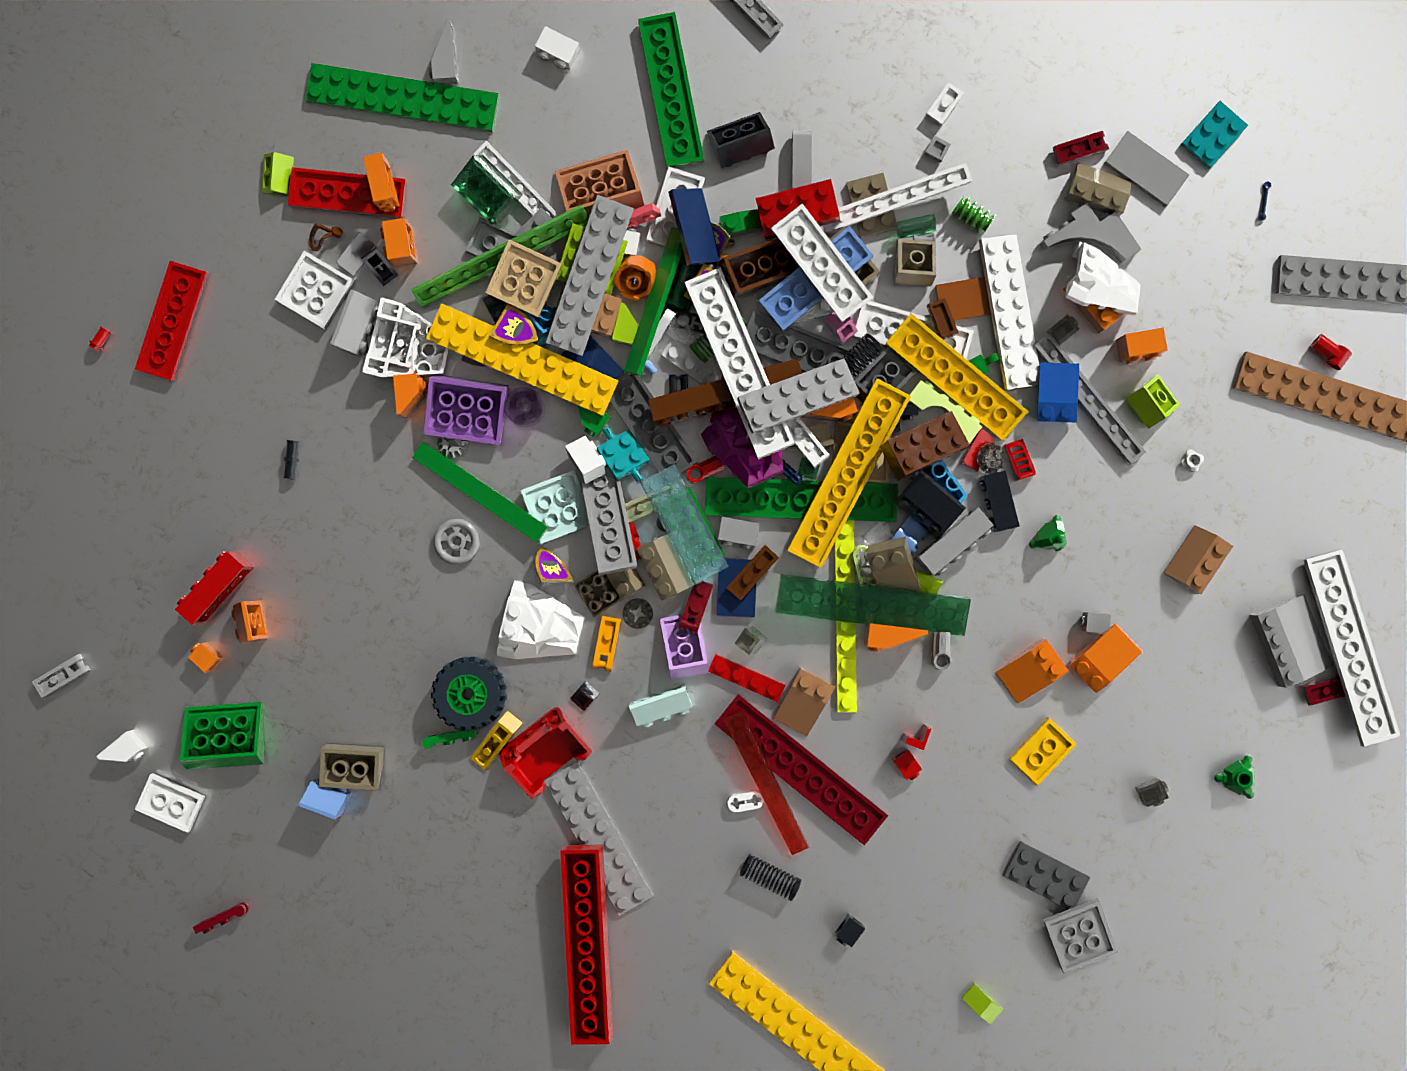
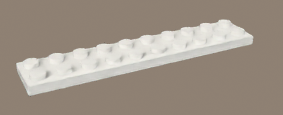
M721 267L686 281L685 285L758 459L794 445V440L786 422L752 434L737 401L738 396L769 386L770 383Z
M1343 550L1303 560L1360 745L1368 746L1399 737L1400 732Z

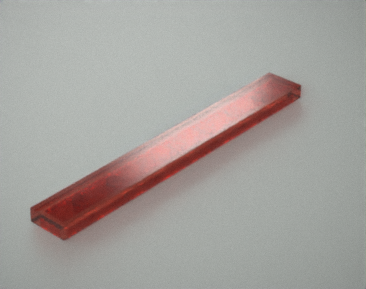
M742 710L724 717L723 720L789 851L794 855L808 849L810 845Z

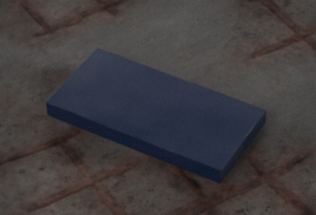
M702 188L671 189L668 193L687 266L717 264L720 261V256Z

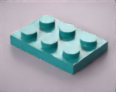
M1219 101L1180 145L1205 167L1210 169L1247 128L1248 124L1222 101Z

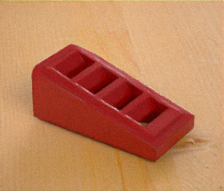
M1023 439L1004 445L1016 481L1036 475L1034 465ZM1017 446L1021 447L1020 450L1014 452L1011 451V448ZM1023 453V457L1014 459V455ZM1025 460L1026 464L1017 466V462ZM1028 468L1026 472L1020 473L1019 471L1020 469Z

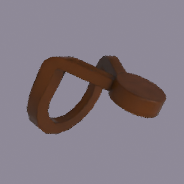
M315 223L309 235L310 248L312 251H319L325 239L331 236L341 238L343 234L342 229L336 226L330 229ZM322 229L328 232L321 237L316 247L314 236L317 230Z

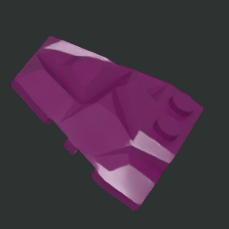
M737 407L716 416L712 421V425L706 427L701 433L708 451L720 459V462L724 466L726 465L732 471V474L748 488L784 472L781 450L758 459Z

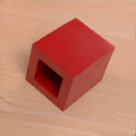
M905 749L891 759L906 780H913L920 775L919 771L922 768L908 749Z

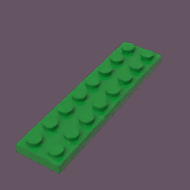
M675 12L639 18L638 24L667 169L668 167L674 168L704 162Z

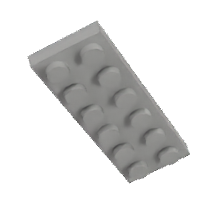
M841 359L738 396L737 401L751 433L755 434L856 397L860 393L845 359Z
M607 465L604 466L606 474L587 484L581 478L599 576L638 568L620 479H615Z

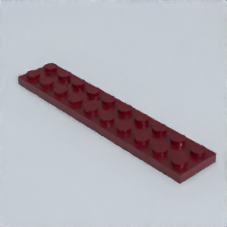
M737 694L714 723L864 846L888 817V814L741 695Z

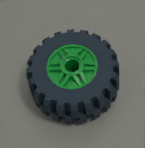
M475 656L458 658L443 666V669L437 673L436 679L432 683L433 692H431V698H433L434 702L432 706L433 709L437 710L439 719H443L446 725L455 727L454 729L459 731H473V728L479 730L496 720L505 707L504 704L508 695L506 694L507 684L504 683L503 674L497 670L498 667L494 664L492 665L486 659ZM467 689H470L472 691V698H469L466 695Z

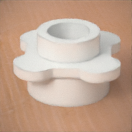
M1190 449L1186 452L1185 459L1181 460V464L1183 467L1187 466L1192 472H1196L1204 461V457Z

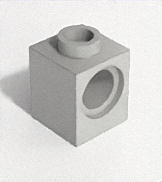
M1083 612V616L1080 617V627L1085 632L1104 633L1110 628L1111 615Z

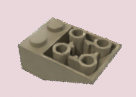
M636 569L600 576L598 570H596L574 586L592 616L596 617L644 587L645 583Z

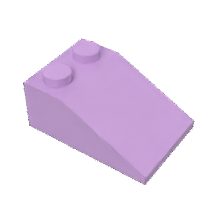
M683 615L660 619L671 680L708 673V662L701 627L699 626L697 634H693L691 630L685 628L684 630L679 629L678 627ZM688 617L687 621L694 623L695 619Z

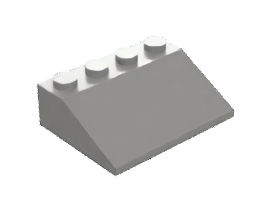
M1305 594L1250 615L1279 687L1287 688L1333 666Z

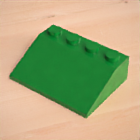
M262 702L185 707L179 761L186 770L260 765L264 763L265 742Z

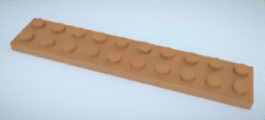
M1244 352L1233 389L1407 442L1406 400L1257 354Z

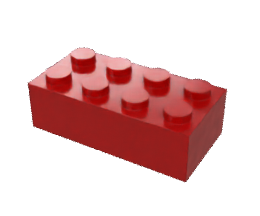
M831 179L755 198L766 240L777 238L771 228L801 204L805 206L819 226L840 221Z
M233 551L222 552L216 558V564L204 571V577L200 582L196 581L190 588L191 592L187 596L184 595L177 602L178 606L175 611L191 625L205 624L254 568L240 553Z

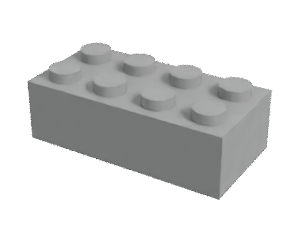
M979 507L972 509L939 539H936L914 557V559L928 575L939 576L947 569L945 566L948 563H955L962 557L961 552L969 551L977 544L975 541L978 538H985L992 532L990 528L994 525Z

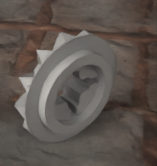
M438 436V449L446 457H459L467 449V440L455 439L459 447L452 446L449 449V443L445 439L452 440L453 438Z

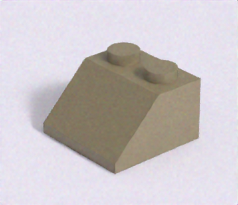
M898 239L894 261V284L932 286L936 278V241Z

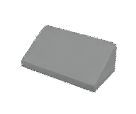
M359 232L336 263L355 276L364 264L361 257L377 246Z

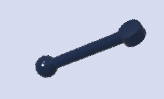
M1269 181L1263 184L1265 190L1262 211L1259 215L1261 221H1264L1267 217L1265 211L1268 190L1272 186Z

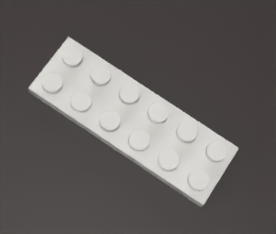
M803 204L771 228L841 322L873 299V296Z
M869 301L860 309L856 323L858 331L853 337L862 339L865 333H868L881 345L888 347L889 345L886 344V341L907 318L910 312ZM912 313L937 334L931 318ZM956 326L959 334L944 339V341L966 359L974 331Z

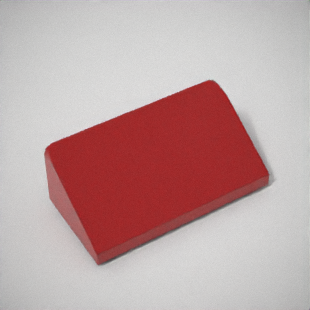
M980 429L965 453L961 464L978 472L996 438Z

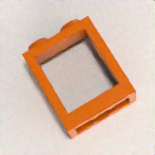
M382 152L364 156L363 161L373 202L381 211L390 212L395 210V207L400 205L388 160Z

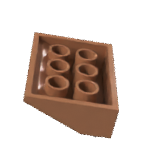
M628 150L555 171L566 212L582 204L589 217L597 195L634 209L644 206L641 190Z

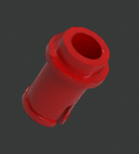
M100 326L92 341L89 340L90 344L88 346L98 352L100 349L103 350L102 346L109 335H111V332Z

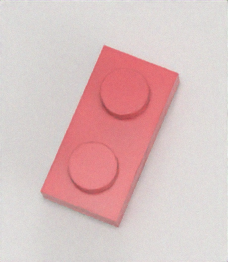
M653 203L633 210L627 228L635 229L640 224L654 221L655 218L661 216L660 209Z

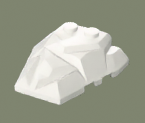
M1076 240L1072 257L1078 259L1076 275L1067 284L1065 298L1082 306L1088 307L1089 304L1098 305V309L1111 307L1114 312L1135 315L1138 309L1141 286L1138 281L1124 270L1118 268V265L1103 254L1101 250Z
M381 297L362 373L378 377H393L394 375L414 373L418 375L443 374L449 349L426 339L432 323L422 318L419 314L414 313L402 303Z
M514 581L505 608L496 655L516 660L576 654L585 617L541 591L536 586Z

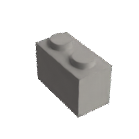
M722 517L718 540H721L722 545L732 546L733 543L740 544V548L751 550L752 546L756 547L760 524Z

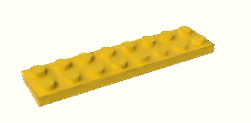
M912 313L907 316L886 341V344L971 415L976 417L1001 440H1004L1029 412Z

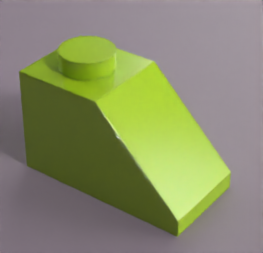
M621 302L612 341L632 347L638 324L625 303Z

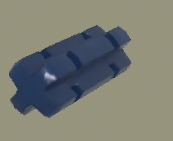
M782 458L783 474L793 484L799 485L803 477L799 473L797 474Z

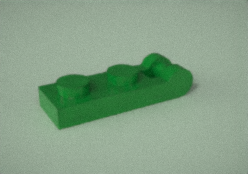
M473 728V731L456 730L431 735L423 739L422 745L424 748L430 749L436 743L443 742V745L454 744L457 739H462V742L474 740L473 736L478 735V730Z

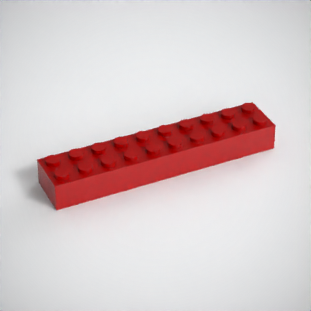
M603 844L565 845L560 850L571 1045L610 1044L613 1038Z

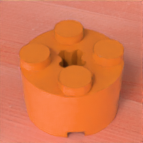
M628 256L621 263L614 277V284L617 286L619 293L629 300H639L642 297H646L655 282L656 266L652 261L643 256Z

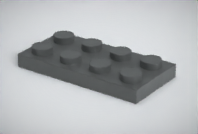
M1022 841L1019 842L1003 874L1004 877L1067 909L1076 907L1090 879V876Z

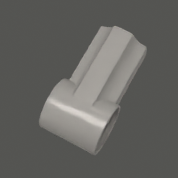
M933 632L931 664L936 669L945 670L951 664V632ZM939 656H944L946 660L943 666L937 665L936 660Z

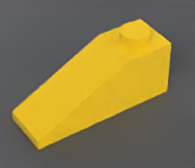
M507 711L470 759L483 770H486L515 734L522 722Z

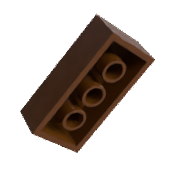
M778 238L725 256L717 263L719 268L721 267L733 298L783 281L800 267Z
M950 411L887 440L880 446V449L897 481H900L963 451L970 444L953 412Z

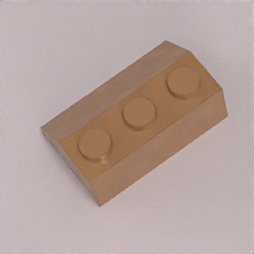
M1194 525L1163 573L1192 593L1202 594L1233 548V545L1218 535Z

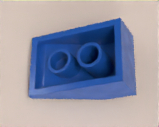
M1040 363L1037 421L1077 423L1079 363Z

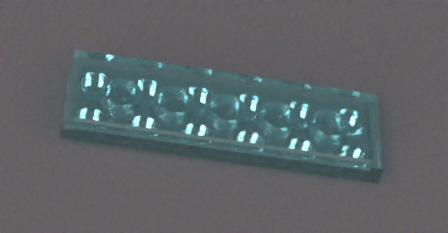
M675 464L640 482L694 585L729 567Z

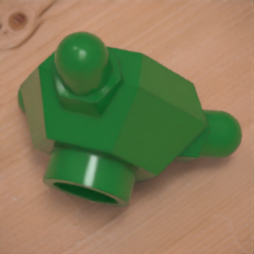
M1055 515L1051 522L1044 524L1037 532L1036 539L1029 542L1030 548L1060 551L1066 546L1067 541L1061 516Z
M1246 755L1243 760L1235 761L1224 768L1222 774H1216L1214 780L1224 784L1225 788L1238 795L1243 794L1248 799H1252L1254 797L1253 787L1255 786L1254 768L1251 765L1252 757Z

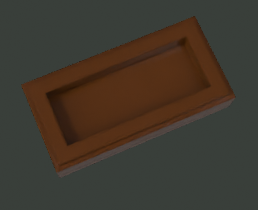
M945 298L927 304L926 307L940 338L944 340L959 334Z

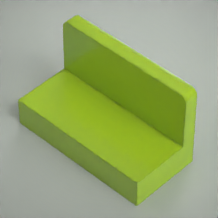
M276 152L264 154L261 183L262 193L278 192L289 195L291 170L294 162L293 157Z

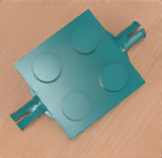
M609 427L603 429L602 432L608 440L597 447V452L603 456L607 467L615 479L619 480L624 476L632 475L637 484L642 482L644 478L638 470L649 463L650 459L629 429L615 436Z

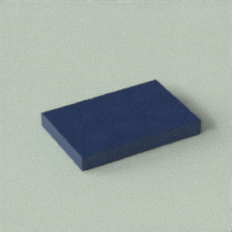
M591 335L587 341L583 356L567 350L560 354L614 379L619 378L624 373V370Z
M719 558L716 616L755 617L756 584L741 601L726 588L751 560Z

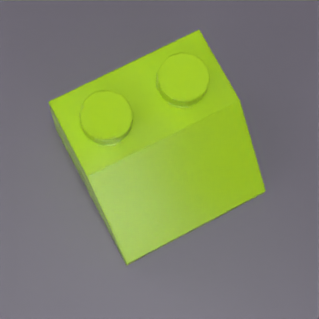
M1156 375L1126 397L1130 407L1136 411L1140 421L1148 429L1167 418L1180 406L1159 375Z

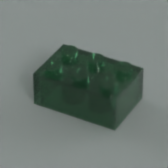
M483 154L472 156L451 184L491 225L501 223L523 195Z

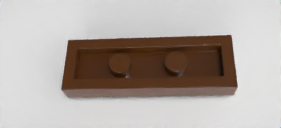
M764 545L726 588L741 601L779 557Z

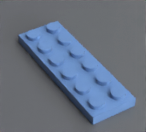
M850 226L831 240L854 273L874 257ZM799 267L763 296L759 302L784 331L821 301L823 297Z

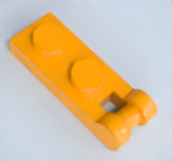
M602 616L592 669L603 668L608 672L612 671L621 619ZM601 655L608 656L607 661L600 660Z

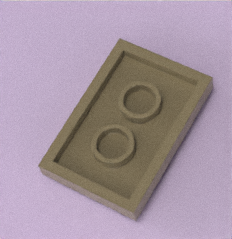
M884 173L846 182L851 203L888 191ZM894 210L857 223L860 238L898 228Z

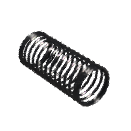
M865 333L862 340H859V343H856V346H853V349H850V352H847V355H844V358L841 359H845L852 377H857L856 373L860 374V371H863V368H866V365H869V362H872V359H875V356H878V353L883 351V347L872 335Z
M749 854L740 871V876L743 877L746 874L745 879H747L756 862L749 881H751L756 868L760 864L753 883H755L761 868L765 864L757 885L760 883L768 867L761 887L764 885L772 869L765 885L766 889L772 875L776 871L775 877L769 886L770 891L780 872L772 892H775L784 874L776 894H779L784 880L788 876L780 896H783L788 882L792 878L784 898L789 894L788 901H793L800 888L802 879L794 878V875L790 876V873L786 874V871L782 872V869L779 870L778 867L775 868L774 865L771 866L770 863L767 864L766 861L763 862L758 857L755 859V855Z

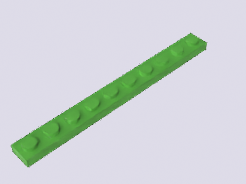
M581 204L511 240L536 251L569 235L572 223L585 227L589 217ZM507 242L412 288L414 297L420 306L423 307L494 272Z

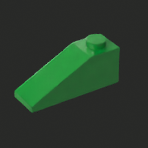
M758 209L720 216V226L726 230L731 236L730 238L763 230Z

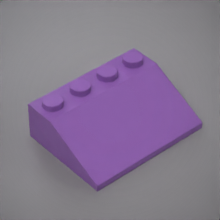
M439 375L429 377L424 434L500 445L508 403L509 385Z

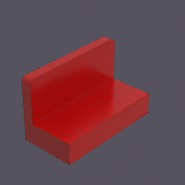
M923 724L918 738L903 733L901 741L924 750L932 728Z

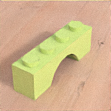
M919 381L909 394L911 398L908 403L913 407H918L919 412L927 408H938L945 413L952 411L970 444L982 428L979 424L980 421L972 415L970 417L964 413L965 410L960 405H953L949 402V397L944 393H937L933 390L934 386L928 381Z

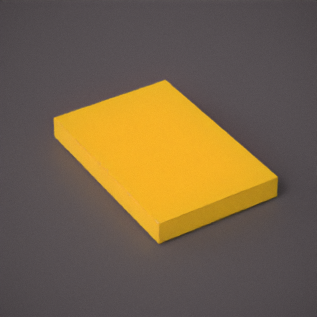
M1047 718L1011 755L1009 760L1038 786L1077 744L1050 718Z

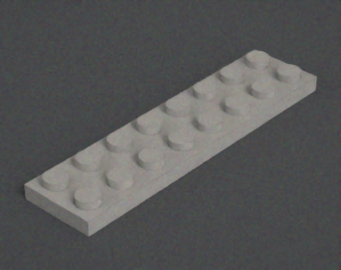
M600 195L596 196L545 343L583 356L634 208Z
M1280 255L1276 294L1407 305V265Z
M579 761L545 779L544 781L578 843L580 845L603 844L605 890L618 915L620 916L652 898V892Z

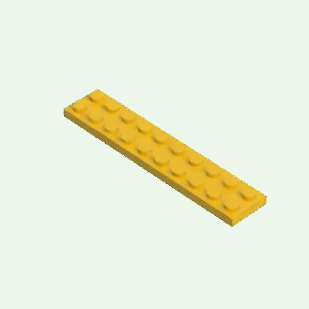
M441 303L426 337L427 340L604 416L619 382L618 380L534 343L510 345L497 341L489 336L494 326Z
M877 378L875 379L787 551L822 568L882 453L880 446L889 440L911 398L909 394Z
M734 952L729 955L709 981V985L819 1071H885Z

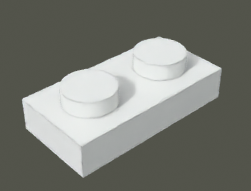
M948 82L926 113V116L942 126L964 93Z

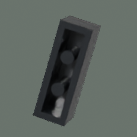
M1006 470L981 476L979 488L985 495L983 500L984 508L986 511H989L990 518L988 519L994 525L990 529H993L994 532L1019 527Z

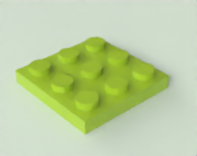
M572 223L560 261L563 265L556 280L567 282L585 230L584 226ZM627 240L622 241L605 294H612L615 285L614 277L621 265L628 243Z

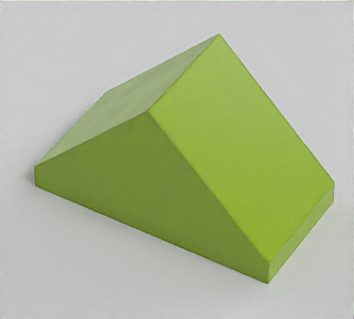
M975 983L961 997L979 1017L989 1024L1003 1011Z

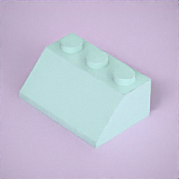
M682 685L632 702L629 708L636 725H641L642 728L653 725L652 721L660 719V722L671 719L672 714L678 713L680 716L689 713L692 704L686 686Z

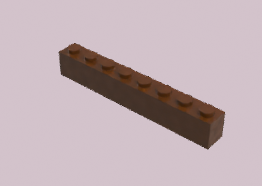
M798 358L763 368L770 385L802 374ZM725 379L648 399L654 423L660 427L668 426L672 421L678 420L682 422L694 415L700 417L707 415L709 411H723L727 406H736Z

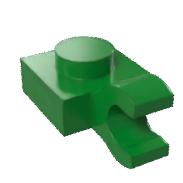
M994 353L983 359L980 354L968 361L985 374L989 372L987 366L998 361L999 357L997 353Z

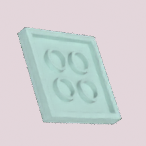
M575 470L521 490L529 514L548 526L540 540L541 544L590 526L583 490Z

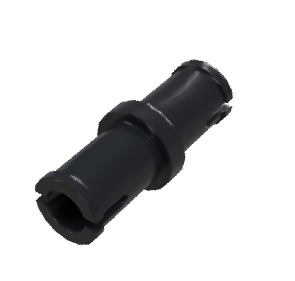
M287 440L286 457L283 460L285 461L283 478L296 479L297 462H299V458H297L299 441Z

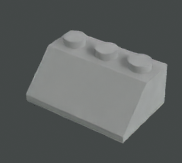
M350 289L330 344L339 350L360 357L361 353H364L367 348L366 340L368 335L370 336L373 332L374 325L372 324L374 319L377 318L376 315L380 303Z

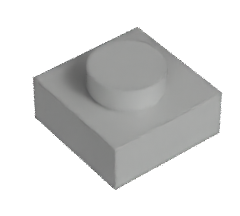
M934 135L924 154L942 162L951 144Z

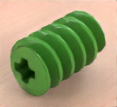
M963 195L954 208L952 215L955 216L959 213L958 220L965 217L964 224L972 222L971 229L978 226L977 233L983 230L985 232L996 215L988 217L989 210L982 213V205L976 209L977 202L969 204L971 198L968 197L963 200Z

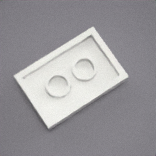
M152 773L147 780L135 810L188 833L193 826L205 796Z

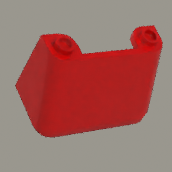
M556 707L506 744L499 752V758L503 769L532 800L535 796L543 793L545 779L572 758H575L577 761L587 759L592 753V749L563 711Z

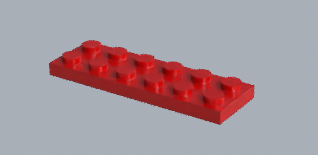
M292 167L288 206L403 218L407 180L393 178L400 206L395 207L393 211L384 212L373 202L367 175Z
M171 260L169 261L135 370L174 381L208 272Z

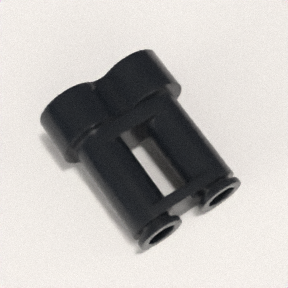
M669 375L668 394L681 391L677 390V380H680L681 390L688 389V375Z

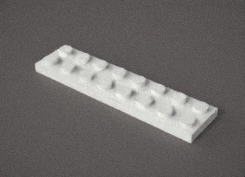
M1017 235L980 239L979 247L1004 390L1039 386L1040 366L1037 349L1034 346L1035 338Z

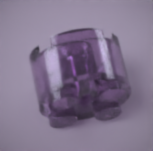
M528 387L513 389L508 394L504 404L505 413L508 418L521 427H532L538 424L544 417L545 403L538 392ZM523 403L529 405V407H527V411L521 409L523 407Z

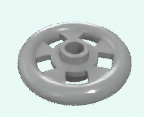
M450 519L442 523L436 530L434 548L438 556L445 562L463 564L471 560L477 553L479 535L475 527L468 521ZM452 527L455 532L448 536L445 531ZM462 527L469 532L466 537L459 532ZM455 538L460 539L459 545L454 544ZM447 540L449 548L443 550L441 541ZM466 541L472 542L469 550L464 549ZM452 551H460V556L453 557Z

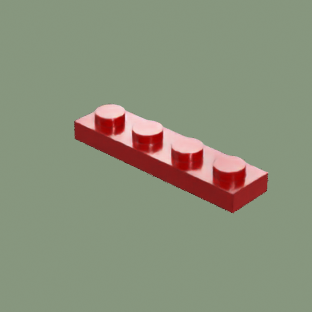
M715 654L708 672L775 702H779L786 686L781 682Z

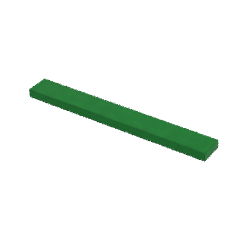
M671 227L656 272L655 282L649 293L624 369V372L628 374L642 375L683 251L678 228Z
M422 442L412 457L536 543H539L548 529L546 524L427 443Z

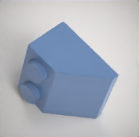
M320 778L311 781L298 806L332 819L343 815L351 792L346 791V788L319 787Z

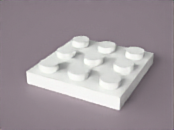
M303 251L274 300L321 328L326 329L353 285L354 280Z

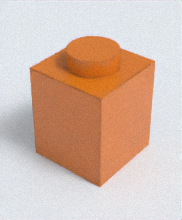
M207 642L197 643L190 650L191 654L188 657L204 673L211 672L223 659Z

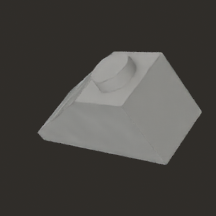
M451 20L446 21L431 59L432 67H429L430 79L439 84L458 83L454 27Z

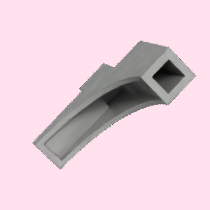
M1088 203L1083 206L1078 204L1070 210L1071 214L1067 217L1069 221L1060 225V230L1055 234L1051 231L1043 237L1044 241L1040 244L1045 251L1052 246L1076 240L1087 242L1109 251L1120 263H1123L1141 250V247L1116 211L1111 215L1107 212L1098 219Z

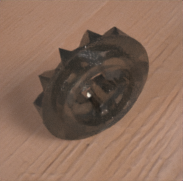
M987 443L979 449L977 464L981 471L991 474L997 473L1000 468H1003L1002 463L1005 461L1003 454L1005 452L1001 450V446L995 443ZM993 456L996 460L990 461L986 457Z
M635 598L625 604L622 613L623 619L628 626L641 629L651 622L653 609L646 600ZM641 605V613L646 615V617L639 616L635 622V614L630 612V610H637Z

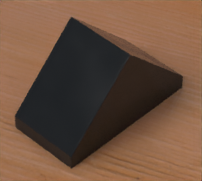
M377 247L361 257L362 261L383 286L398 276V273Z

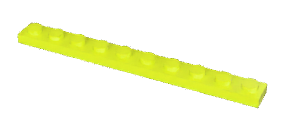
M846 520L835 541L837 712H857L855 562L853 558L854 520Z

